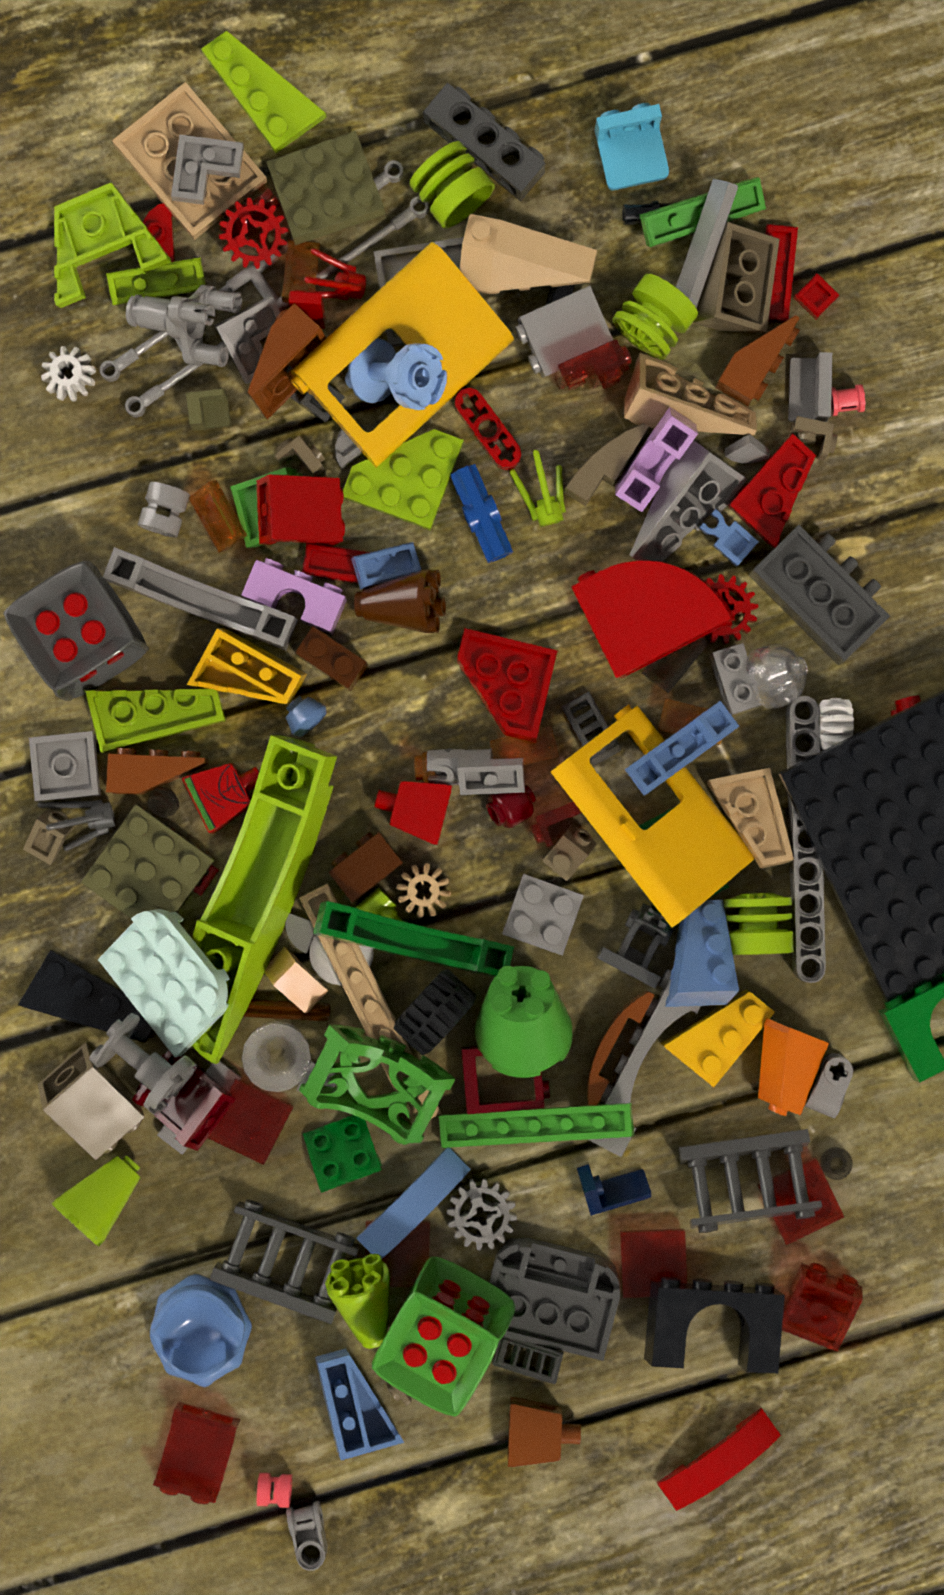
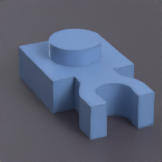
M714 509L710 515L717 520V526L712 529L705 523H702L698 529L706 535L716 537L718 540L712 546L731 563L738 566L759 541L736 521H733L728 526L724 521L723 515Z

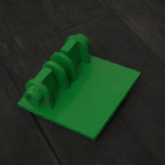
M352 1115L303 1133L321 1193L382 1170V1163L378 1153L376 1154L366 1120Z

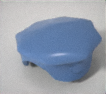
M193 1274L159 1295L149 1337L165 1371L169 1375L188 1380L198 1386L207 1387L242 1364L252 1323L235 1289L211 1281L202 1275Z

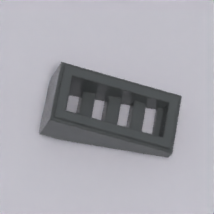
M589 691L561 706L582 746L592 740H587L586 736L601 728L604 731L609 727ZM588 705L590 706L591 710L577 718L573 716V713ZM596 717L597 721L582 729L579 725ZM616 738L590 758L593 765H597L621 751Z
M503 1336L498 1343L492 1365L556 1384L563 1351ZM508 1343L514 1345L510 1361L504 1360ZM521 1347L526 1348L523 1364L517 1363ZM533 1351L539 1353L536 1367L530 1366ZM546 1355L551 1356L548 1371L543 1370Z

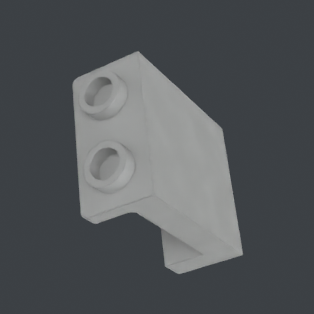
M591 286L520 316L517 319L519 325L515 326L521 343H527L532 355L528 356V360L535 374L540 372L542 378L616 346Z

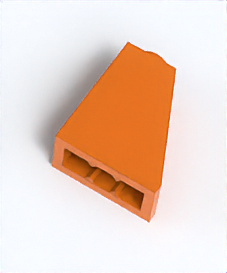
M766 1018L763 1032L758 1098L770 1103L769 1110L786 1116L788 1111L801 1115L829 1043Z

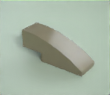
M643 423L604 445L576 472L566 486L564 493L586 506L602 480L614 486L645 437L649 426Z

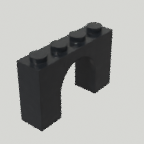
M661 1277V1282L651 1281L644 1360L652 1367L684 1368L686 1336L691 1320L702 1309L711 1305L722 1304L732 1307L740 1321L738 1365L746 1372L778 1374L785 1295L775 1289V1285L762 1282L755 1283V1287H743L744 1283L730 1280L724 1281V1285H712V1281L707 1279H693V1283H681V1279L675 1277Z

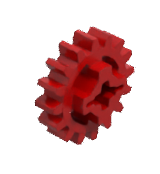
M247 198L246 206L244 207L238 201L234 202L236 211L233 213L226 209L225 213L229 220L228 222L220 221L219 223L220 226L226 228V233H222L218 237L219 239L227 240L228 243L222 250L224 252L230 250L234 252L230 259L233 262L239 257L242 258V267L244 268L248 266L249 261H253L255 269H259L261 260H264L270 266L272 264L270 258L272 254L278 257L282 255L277 249L278 245H287V242L281 239V234L288 232V228L280 227L279 225L284 216L279 215L275 217L273 215L276 209L275 205L270 206L268 209L264 208V199H260L257 205H253L252 199ZM248 211L261 212L268 218L261 222L253 220ZM238 218L241 223L240 232L232 238V227ZM245 219L254 228H261L262 232L258 234L261 247L253 239L247 240L245 238V234L248 233V225ZM274 229V241L268 249L265 243L267 233ZM245 245L254 247L258 255L244 254L239 248Z
M719 574L717 583H714L709 577L705 581L721 595L733 615H743L742 621L737 627L731 629V622L710 633V643H714L720 637L723 645H727L730 636L737 642L741 639L739 631L746 634L751 631L747 622L755 623L757 621V617L752 615L751 611L757 610L759 606L758 604L750 603L755 593L749 592L746 594L744 589L748 583L743 582L740 586L736 585V576H732L728 582H725L723 574ZM729 590L737 594L741 601H736L731 597Z

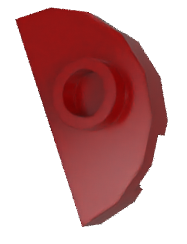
M163 203L158 204L148 212L143 223L168 254L171 262H175L173 215Z

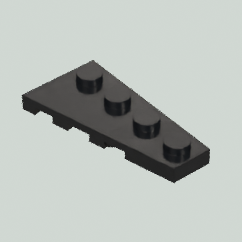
M54 950L49 951L18 1006L106 1032L117 1020L123 1022L130 1013L139 1016L140 1021L130 1039L145 1043L153 1031L121 989Z

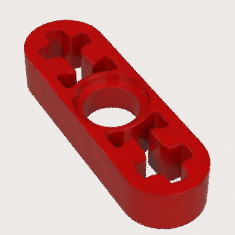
M474 388L462 389L455 398V409L458 415L498 468L502 470L515 468L521 459V449L518 443L478 390ZM467 397L469 400L475 398L477 400L475 408L478 413L481 414L483 410L487 413L480 415L472 423L470 420L474 419L475 415L470 408H461L464 405L463 398ZM484 421L494 422L497 426L496 434L489 438L482 436L479 432L480 424ZM504 435L506 439L501 440V444L507 451L510 449L514 450L512 454L513 461L509 462L507 459L501 461L499 459L501 456L500 448L496 444L491 449L489 445L496 443Z

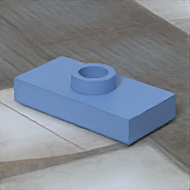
M413 542L354 556L351 559L360 590L421 570Z

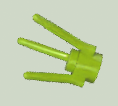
M534 450L533 456L543 499L536 501L538 507H535L514 469L510 470V475L530 511L532 521L538 520L539 526L544 527L564 521L563 513H566L563 498L562 466H556V502L555 496L550 497L539 451Z

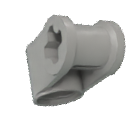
M831 1053L823 1058L804 1107L833 1119L836 1118L853 1076V1067L844 1056ZM840 1062V1066L844 1070L842 1074L836 1073L833 1077V1073L829 1069L831 1065L837 1066Z
M319 1501L313 1502V1506L299 1509L287 1508L288 1528L293 1540L296 1560L303 1569L314 1571L323 1564L328 1550L321 1504ZM314 1545L319 1549L320 1555L316 1558H310L305 1554L304 1547Z

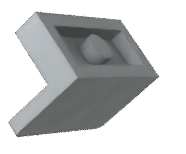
M819 352L816 358H791L789 361L788 420L793 422L797 416L827 422L831 417L832 353Z

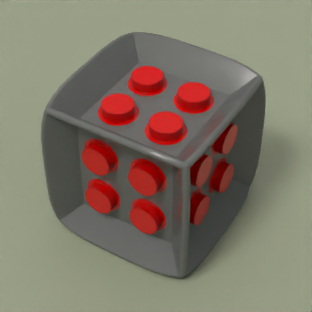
M88 560L75 563L49 577L15 600L3 612L12 634L39 676L53 690L55 696L64 701H71L86 694L85 691L94 690L130 667L149 651L143 635L118 595L101 576L99 569Z

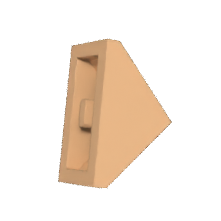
M285 946L269 962L265 970V974L273 986L306 1014L329 991Z

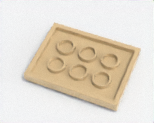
M185 82L115 137L112 142L148 187L195 240L226 215V209L232 211L235 208L234 202H243L267 182V177L246 152L243 151L240 178L208 174L204 205L172 201L171 193L180 134L236 142Z

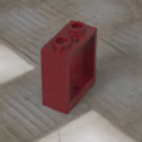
M477 1046L462 1047L467 1114L545 1108L544 1100L550 1099L549 1081L542 1080V1071L540 1072L541 1075L534 1077L535 1099L479 1103L476 1057L483 1055Z

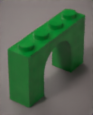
M944 973L941 980L933 984L931 981H928L914 988V993L905 998L900 995L889 1002H884L885 1008L878 1011L913 1080L919 1083L944 1071V1058L932 1036L930 1028L932 1012L935 1006L944 998Z

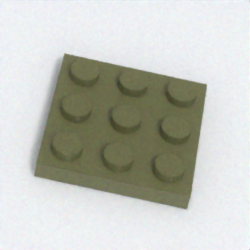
M356 131L266 161L295 245L386 215Z
M135 804L81 883L129 918L140 912L155 909L178 913L216 859L145 808Z

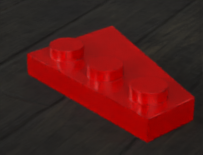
M791 434L727 505L773 549L778 545L784 525L791 515V509L797 495L801 491L816 457L794 434Z

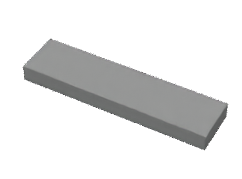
M718 179L712 180L676 288L687 296L696 308L738 190V185Z

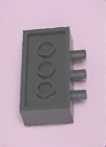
M798 525L752 570L749 576L837 665H840L890 615L872 598L881 588V585L875 579H871L862 588L849 575L858 566L856 559L849 556L839 565L827 553L836 543L833 536L826 534L817 543Z

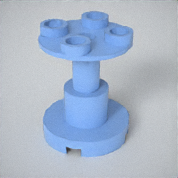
M377 338L349 363L345 382L362 401L376 403L385 400L392 394L396 402L402 407L424 410L429 404L434 405L441 398L446 387L447 372L442 370L440 360H443L441 353L431 345L409 344L396 353L390 343Z

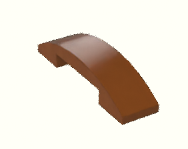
M648 990L629 1001L614 1016L601 1035L588 1071L586 1092L588 1105H597L610 1082L607 1077L599 1073L627 1019L631 1018L641 1023L655 994Z

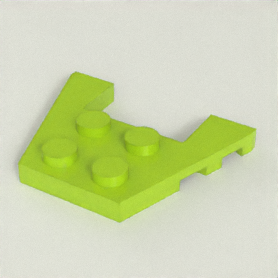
M111 182L54 206V247L57 248V265L54 266V278L57 279V293H54V301L59 308L86 298L77 271L78 266L130 244H133L140 268L145 273L171 263L168 254L118 188Z

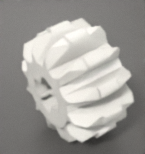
M61 346L60 356L50 352L49 356L53 360L52 363H42V367L48 372L41 375V379L43 382L49 383L46 390L50 394L56 392V397L59 400L63 401L68 394L70 400L76 402V392L80 391L83 396H87L88 391L85 389V385H95L94 379L89 376L96 373V368L89 365L91 358L88 354L81 356L79 348L74 347L69 354L68 349L65 346ZM67 369H70L73 373V377L70 379L64 374Z
M841 698L822 700L818 707L820 748L825 750L853 736L854 718L850 700Z

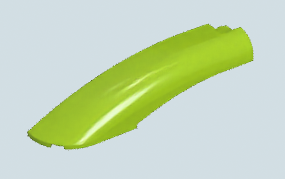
M270 735L242 827L216 889L201 919L197 920L192 936L193 941L217 970L224 969L230 979L226 981L228 988L226 1003L229 1004L227 1010L192 1045L201 1056L214 1064L219 1063L277 946L310 862L334 787L329 782L337 756L315 748V745L292 737Z

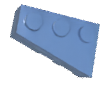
M706 900L690 915L679 922L675 946L676 955L674 967L671 970V984L665 1007L727 1005L739 991L723 900Z
M346 1348L315 1357L336 1450L340 1460L404 1443Z

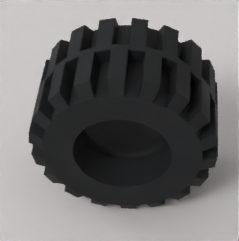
M449 969L443 970L395 1021L393 1029L421 1055L427 1054L438 1045L475 1003L477 995Z

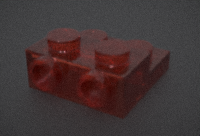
M615 339L558 364L554 379L559 390L568 387V390L576 389L585 384V378L588 377L593 389L598 386L606 389L620 382L619 377L629 370V364L632 363L626 346L620 347L618 340Z
M813 1262L810 1266L801 1263L789 1288V1297L784 1305L782 1331L838 1352L863 1301L862 1286L850 1275L842 1274L839 1278L829 1274L827 1268L819 1263Z

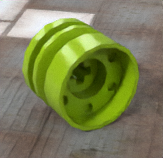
M460 141L451 142L431 155L416 170L409 183L414 192L420 193L419 198L422 202L427 203L434 200L430 207V212L442 228L445 229L459 224L469 217L470 214H473L490 197L495 188V184L482 168L471 169L474 164V157L469 153L466 154L467 148Z
M645 274L632 293L636 302L625 301L622 304L623 311H617L613 316L612 322L620 333L635 347L652 357L665 360L670 354V347H675L678 343V338L674 331L685 333L697 318L698 311L690 299L668 281L653 274Z
M746 893L731 899H723L724 907H738V914L726 915V921L739 923V930L729 931L733 955L794 952L793 931L778 928V922L791 919L792 913H777V906L792 905V897H784L774 893Z

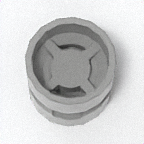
M150 482L145 497L149 504L147 507L142 508L137 525L154 533L177 538L182 524L179 513L185 512L190 494L170 485ZM156 509L169 511V517L157 514Z

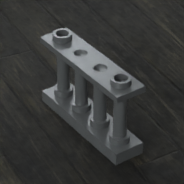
M808 1129L679 1147L680 1164H688V1168H692L700 1218L690 1220V1228H698L699 1233L718 1231V1225L791 1214H795L796 1219L815 1217L814 1211H819L822 1208L821 1200L809 1202L801 1158L803 1147L808 1146L810 1143ZM784 1150V1154L788 1155L796 1204L777 1207L768 1157H771V1151ZM751 1154L752 1159H756L764 1209L745 1211L737 1162L739 1161V1156ZM720 1159V1164H724L732 1213L713 1216L704 1166H707L708 1160Z
M246 1199L245 1203L239 1201L234 1212L243 1215V1219L229 1258L224 1260L223 1264L216 1263L209 1280L332 1324L337 1308L332 1304V1300L328 1296L325 1282L327 1276L331 1273L330 1267L334 1262L345 1259L347 1253L353 1256L357 1255L360 1245L354 1243L355 1238L337 1232L336 1236L273 1214L263 1210L264 1205L253 1200ZM257 1220L274 1228L258 1272L255 1271L252 1275L241 1271L242 1266L240 1262L254 1223ZM287 1231L304 1237L290 1279L283 1286L272 1282L270 1274ZM317 1242L334 1248V1252L320 1291L315 1293L313 1297L302 1293L303 1289L300 1286Z

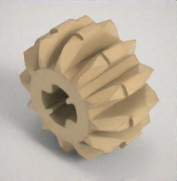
M425 863L424 874L420 875L417 865H413L411 868L415 875L414 878L405 872L401 874V877L408 881L409 884L408 886L397 884V889L407 890L408 895L400 896L398 901L399 903L405 902L408 899L412 901L405 909L407 913H410L415 905L419 906L417 916L422 918L424 907L428 906L430 915L435 916L436 910L432 904L435 902L442 909L446 907V904L438 899L439 895L451 896L450 891L440 890V886L447 885L450 881L448 878L437 882L436 878L442 873L440 868H437L433 875L430 876V864ZM424 881H427L431 884L429 890L432 896L429 899H426V896H424L422 900L416 896L418 889L415 887L419 882L424 885Z

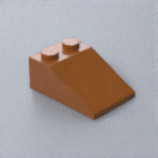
M295 303L289 309L283 310L271 326L247 392L267 420L297 391L291 383L293 378L291 370L288 373L285 371L287 367L290 366L293 369L326 339L321 327Z

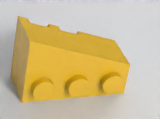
M222 627L216 629L187 685L288 704L294 700L307 673L229 629Z
M745 989L734 996L727 1005L718 1006L709 1014L691 1023L685 1029L660 1044L714 1088L764 1027L766 1018L770 1019L775 1011L753 993Z

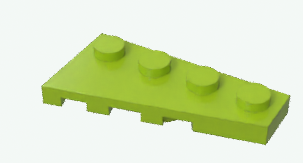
M225 31L201 48L203 55L275 154L327 118L326 113L228 31Z
M214 689L85 691L101 753L226 721L219 691Z

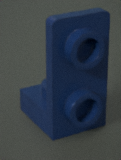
M589 1164L577 1168L591 1216L652 1197L643 1169L601 1181L599 1175L592 1176Z

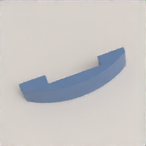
M719 701L627 767L625 771L645 796L737 729L739 725L723 703Z
M446 1148L356 1239L371 1254H379L381 1259L384 1258L455 1188L471 1169L450 1148Z

